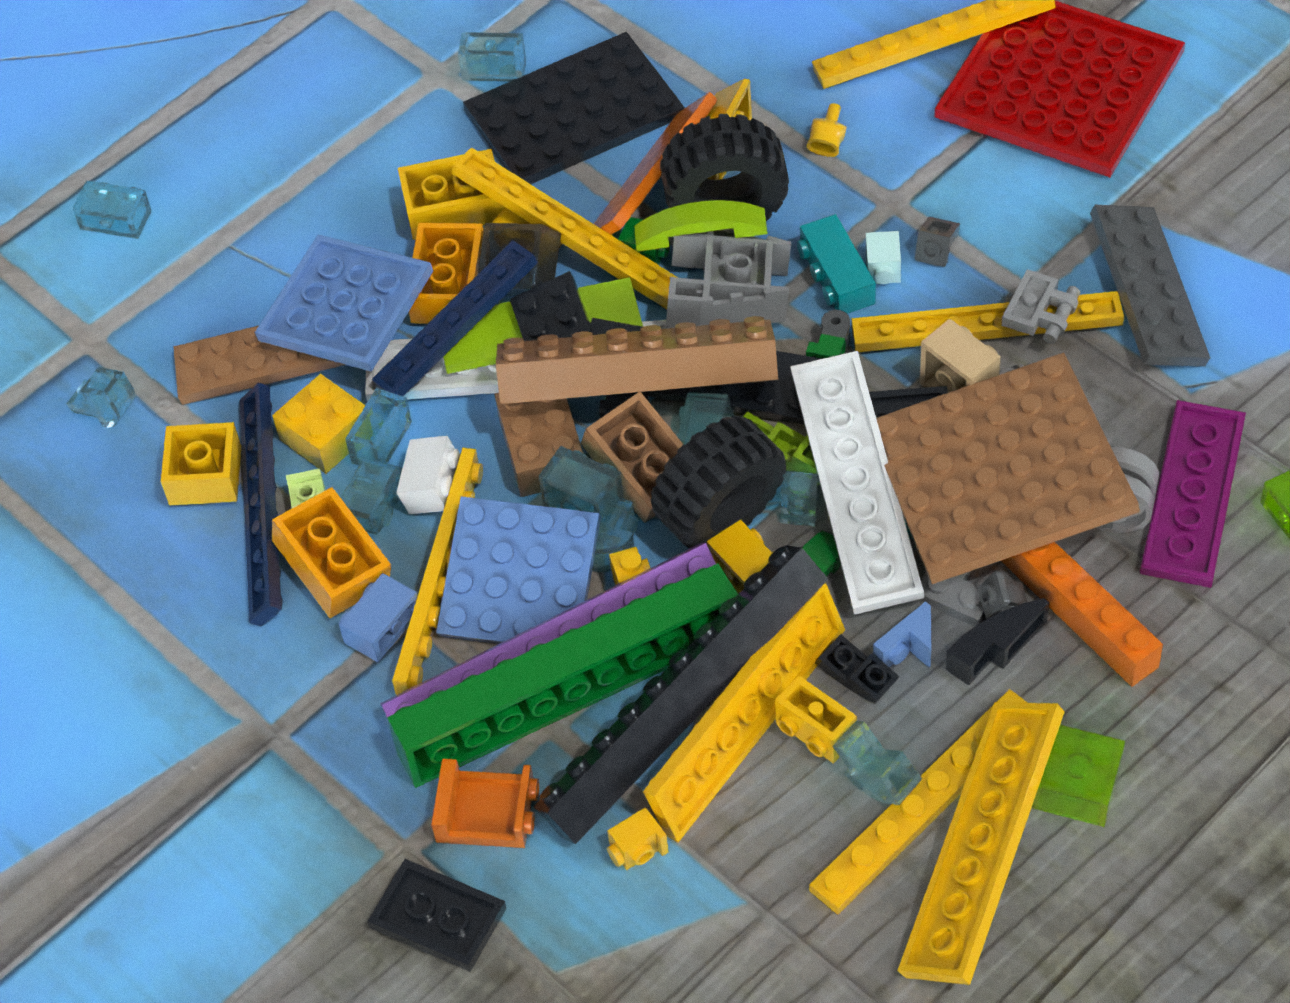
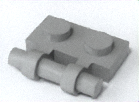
M1027 269L1002 316V326L1034 336L1038 326L1045 328L1046 332L1043 339L1047 343L1054 344L1058 336L1064 334L1068 326L1066 320L1070 314L1075 312L1079 304L1077 299L1080 295V290L1075 286H1069L1066 292L1057 290L1059 279ZM1049 305L1057 307L1055 314L1046 312Z

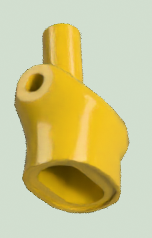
M831 103L825 118L813 119L810 128V138L806 145L809 151L826 157L838 155L840 144L844 140L847 129L845 125L837 122L841 111L840 105Z

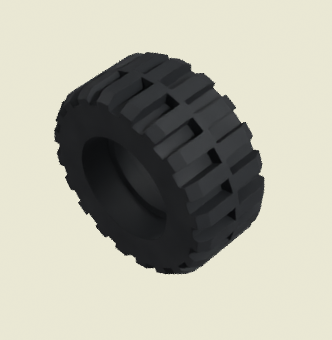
M718 114V118L710 119L708 116L700 119V123L695 125L690 123L684 127L683 133L678 132L670 140V144L666 146L662 154L663 159L660 161L666 204L669 208L700 201L724 200L744 202L765 208L767 221L771 218L772 212L776 213L781 207L789 190V177L780 140L771 128L764 126V123L754 118L750 121L745 115L736 114L735 117H729L728 114ZM721 172H741L733 177L726 179H707Z
M740 416L722 418L720 422H713L706 426V429L702 432H697L693 435L691 440L686 445L683 444L677 450V454L665 464L664 471L656 479V486L652 488V510L661 522L687 548H692L702 542L707 544L709 539L740 519L746 526H749L753 522L752 520L763 512L769 500L774 498L777 488L781 486L784 480L783 475L786 473L784 453L750 419Z

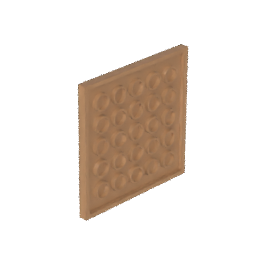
M1064 352L983 380L972 386L969 385L876 418L888 463L884 465L932 584L1140 512L1139 503Z

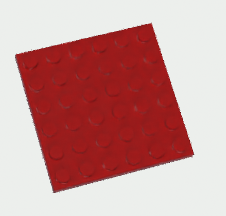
M1056 0V8L983 33L935 107L934 117L1110 178L1185 49V42Z

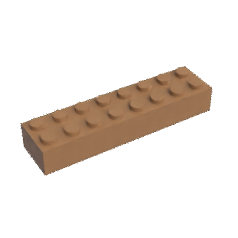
M751 316L745 318L744 322L730 323L726 319H717L710 321L709 325L696 326L695 323L683 322L676 324L675 328L661 329L657 325L642 327L641 331L627 332L626 329L616 328L600 335H592L591 332L583 331L574 333L572 337L558 338L557 335L552 334L540 336L537 338L538 340L524 341L523 338H509L504 340L503 343L497 344L496 372L500 404L778 380L776 342L771 320H764V317Z

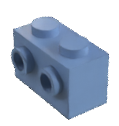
M382 573L374 583H370L366 587L362 597L354 607L347 609L342 615L339 627L344 643L372 660L379 662L408 628L417 600V592Z

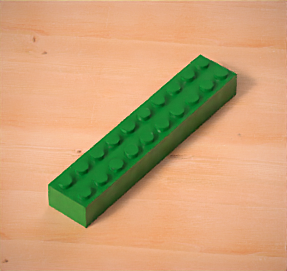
M718 563L709 568H701L679 582L666 584L659 591L644 598L634 599L627 606L612 613L602 614L593 622L578 629H570L563 633L562 636L550 642L535 645L528 652L520 656L503 660L494 668L479 675H471L465 678L462 683L447 690L436 691L419 703L400 708L393 715L387 717L397 755L414 787L417 788L438 778L442 759H456L460 768L665 671L670 666L668 663L672 656L678 651L686 649L695 640L694 635L698 629L705 624L711 623L720 614V607L730 598L736 597L738 593Z

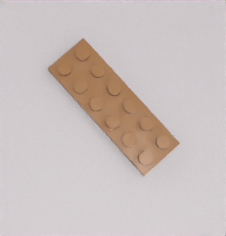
M258 326L173 346L178 398L182 405L253 388L258 382L266 385L345 364L260 342L254 333Z

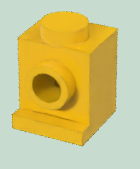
M637 547L609 554L612 579L615 586L650 569L648 559H641Z
M646 807L607 830L610 846L606 849L617 867L623 865L628 870L635 865L645 864L657 851L662 856L669 853L667 835Z

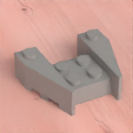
M731 229L674 236L672 266L704 269V280L670 277L666 329L675 328L676 324L683 322L695 323L696 326L709 325L710 321L717 319H726L730 323L744 322L745 318L751 316L764 317V320L770 319L771 323L785 321L789 287L771 286V275H788L791 242L769 235L766 240L754 236L735 238L734 230Z

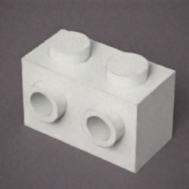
M448 435L410 439L396 492L409 514L444 511L460 458L459 450L454 448Z

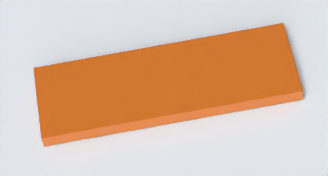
M708 92L681 110L674 117L594 222V225L610 235L622 229L662 176L660 161L663 159L662 154L666 146L670 144V140L678 132L683 133L684 127L690 123L694 125L700 123V119L705 118L717 103V98L711 92Z

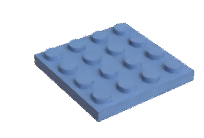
M317 235L254 333L260 342L372 372L433 273L431 263Z
M461 496L436 634L440 637L500 644L586 601L601 520L600 514Z

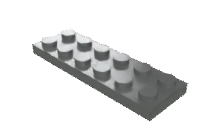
M1095 204L1090 215L1144 365L1206 366L1211 357L1154 207Z

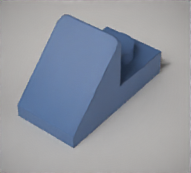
M926 601L873 644V654L888 667L893 664H900L907 657L909 651L927 667L931 666V605Z

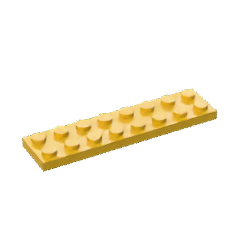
M826 582L770 641L749 658L644 789L643 793L661 828L669 838L679 843L776 719L775 699L798 676L807 680L818 666L815 664L818 658L845 631Z
M994 702L897 970L905 978L965 985L971 984L1065 712L1058 703Z

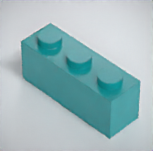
M834 214L801 225L797 249L800 257L803 260H808L813 280L816 283L820 282L822 285V292L827 305H833L835 310H841L848 314L876 304V283L837 215Z

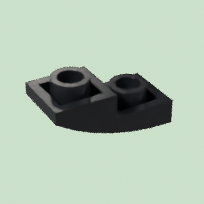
M842 634L837 637L815 663L839 683L875 704L900 677L873 653L867 657Z

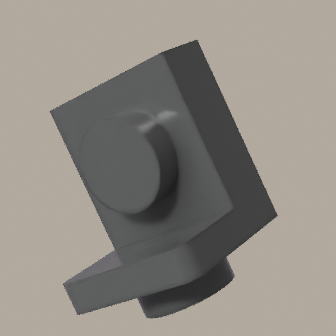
M929 216L918 231L915 260L945 267L948 263L950 247L959 235L960 223Z
M994 571L978 587L979 600L983 605L986 619L1027 602L1022 582L1004 581L1003 573L999 571Z

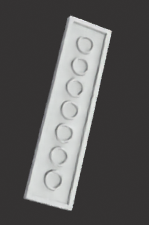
M858 351L790 366L854 615L924 599V590L902 510L884 466L888 463Z

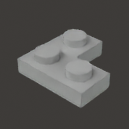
M926 571L921 579L924 599L917 601L921 603L926 601L932 608L974 627L980 624L985 617L983 605L979 600V586L966 581L972 571L935 584L931 583Z

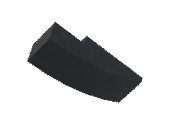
M1041 598L1017 605L975 626L947 650L946 670L967 685H970L990 662L1004 669L1047 622L1049 601Z

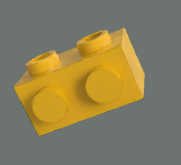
M798 676L775 699L776 723L780 730L790 737L795 736L806 744L810 752L817 757H825L834 764L857 739V716L801 676Z

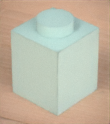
M899 231L866 233V267L875 283H901Z

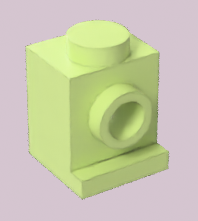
M320 468L286 475L292 508L326 490Z

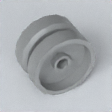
M1115 446L1111 448L1139 503L1140 512L1096 528L1113 533H1129L1144 528L1151 521L1159 471L1155 463L1146 455L1132 449Z

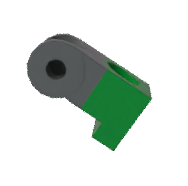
M831 310L825 313L821 319L819 342L808 343L806 356L824 359L846 354L850 343L849 315L841 310Z

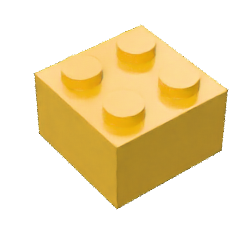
M321 373L272 415L279 440L318 469L320 468L325 474L374 432L368 407Z
M234 422L166 426L160 482L169 506L237 502L242 446Z

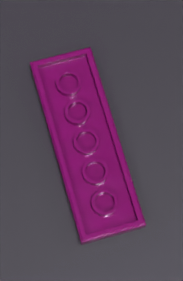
M1177 400L1140 574L1212 588L1246 412Z

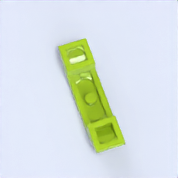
M724 200L700 201L674 206L655 213L635 225L637 251L667 248L669 247V237L732 228H734L735 238L768 234L765 208L744 202Z

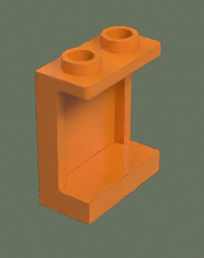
M442 759L431 823L436 843L525 848L527 834H533L535 825V813L530 811L532 801H538L539 779L533 777L531 765H523L522 774L460 771L456 759Z

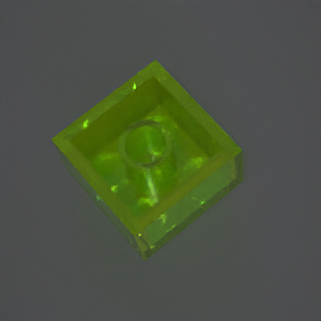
M1060 725L1032 809L1105 827L1122 765L1125 741Z

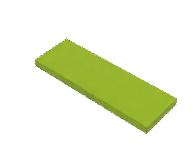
M630 277L578 288L590 323L592 318L643 327ZM510 301L496 304L443 356L447 374L496 364L497 344L503 343L504 340L509 338H523Z

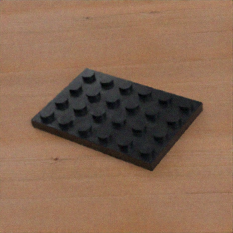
M627 31L463 101L464 111L503 167L529 184H533L667 125L685 108Z

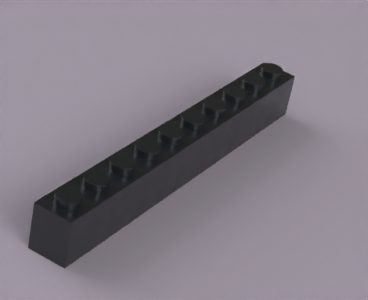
M785 545L776 549L770 555L769 563L760 572L752 574L745 581V588L736 597L730 598L720 607V614L711 623L705 624L698 629L694 635L695 640L686 649L680 650L672 656L668 663L670 666L660 676H655L646 683L643 688L644 693L635 702L627 704L620 710L617 716L618 720L609 729L602 730L594 737L591 748L583 756L576 757L568 764L563 777L557 783L550 784L542 791L540 800L534 808L561 838L576 844L721 693L749 658L770 641L825 584L828 578L802 547Z

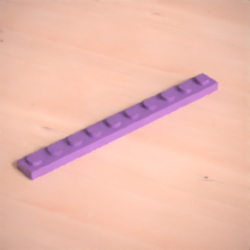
M702 542L380 703L386 717H389L402 707L419 703L436 691L447 690L462 683L465 678L471 675H479L494 668L503 660L520 656L528 652L535 645L550 642L562 636L563 633L570 629H578L593 622L602 614L612 613L621 609L634 599L651 595L659 591L666 584L679 582L691 576L695 571L701 568H709L716 563L707 544Z

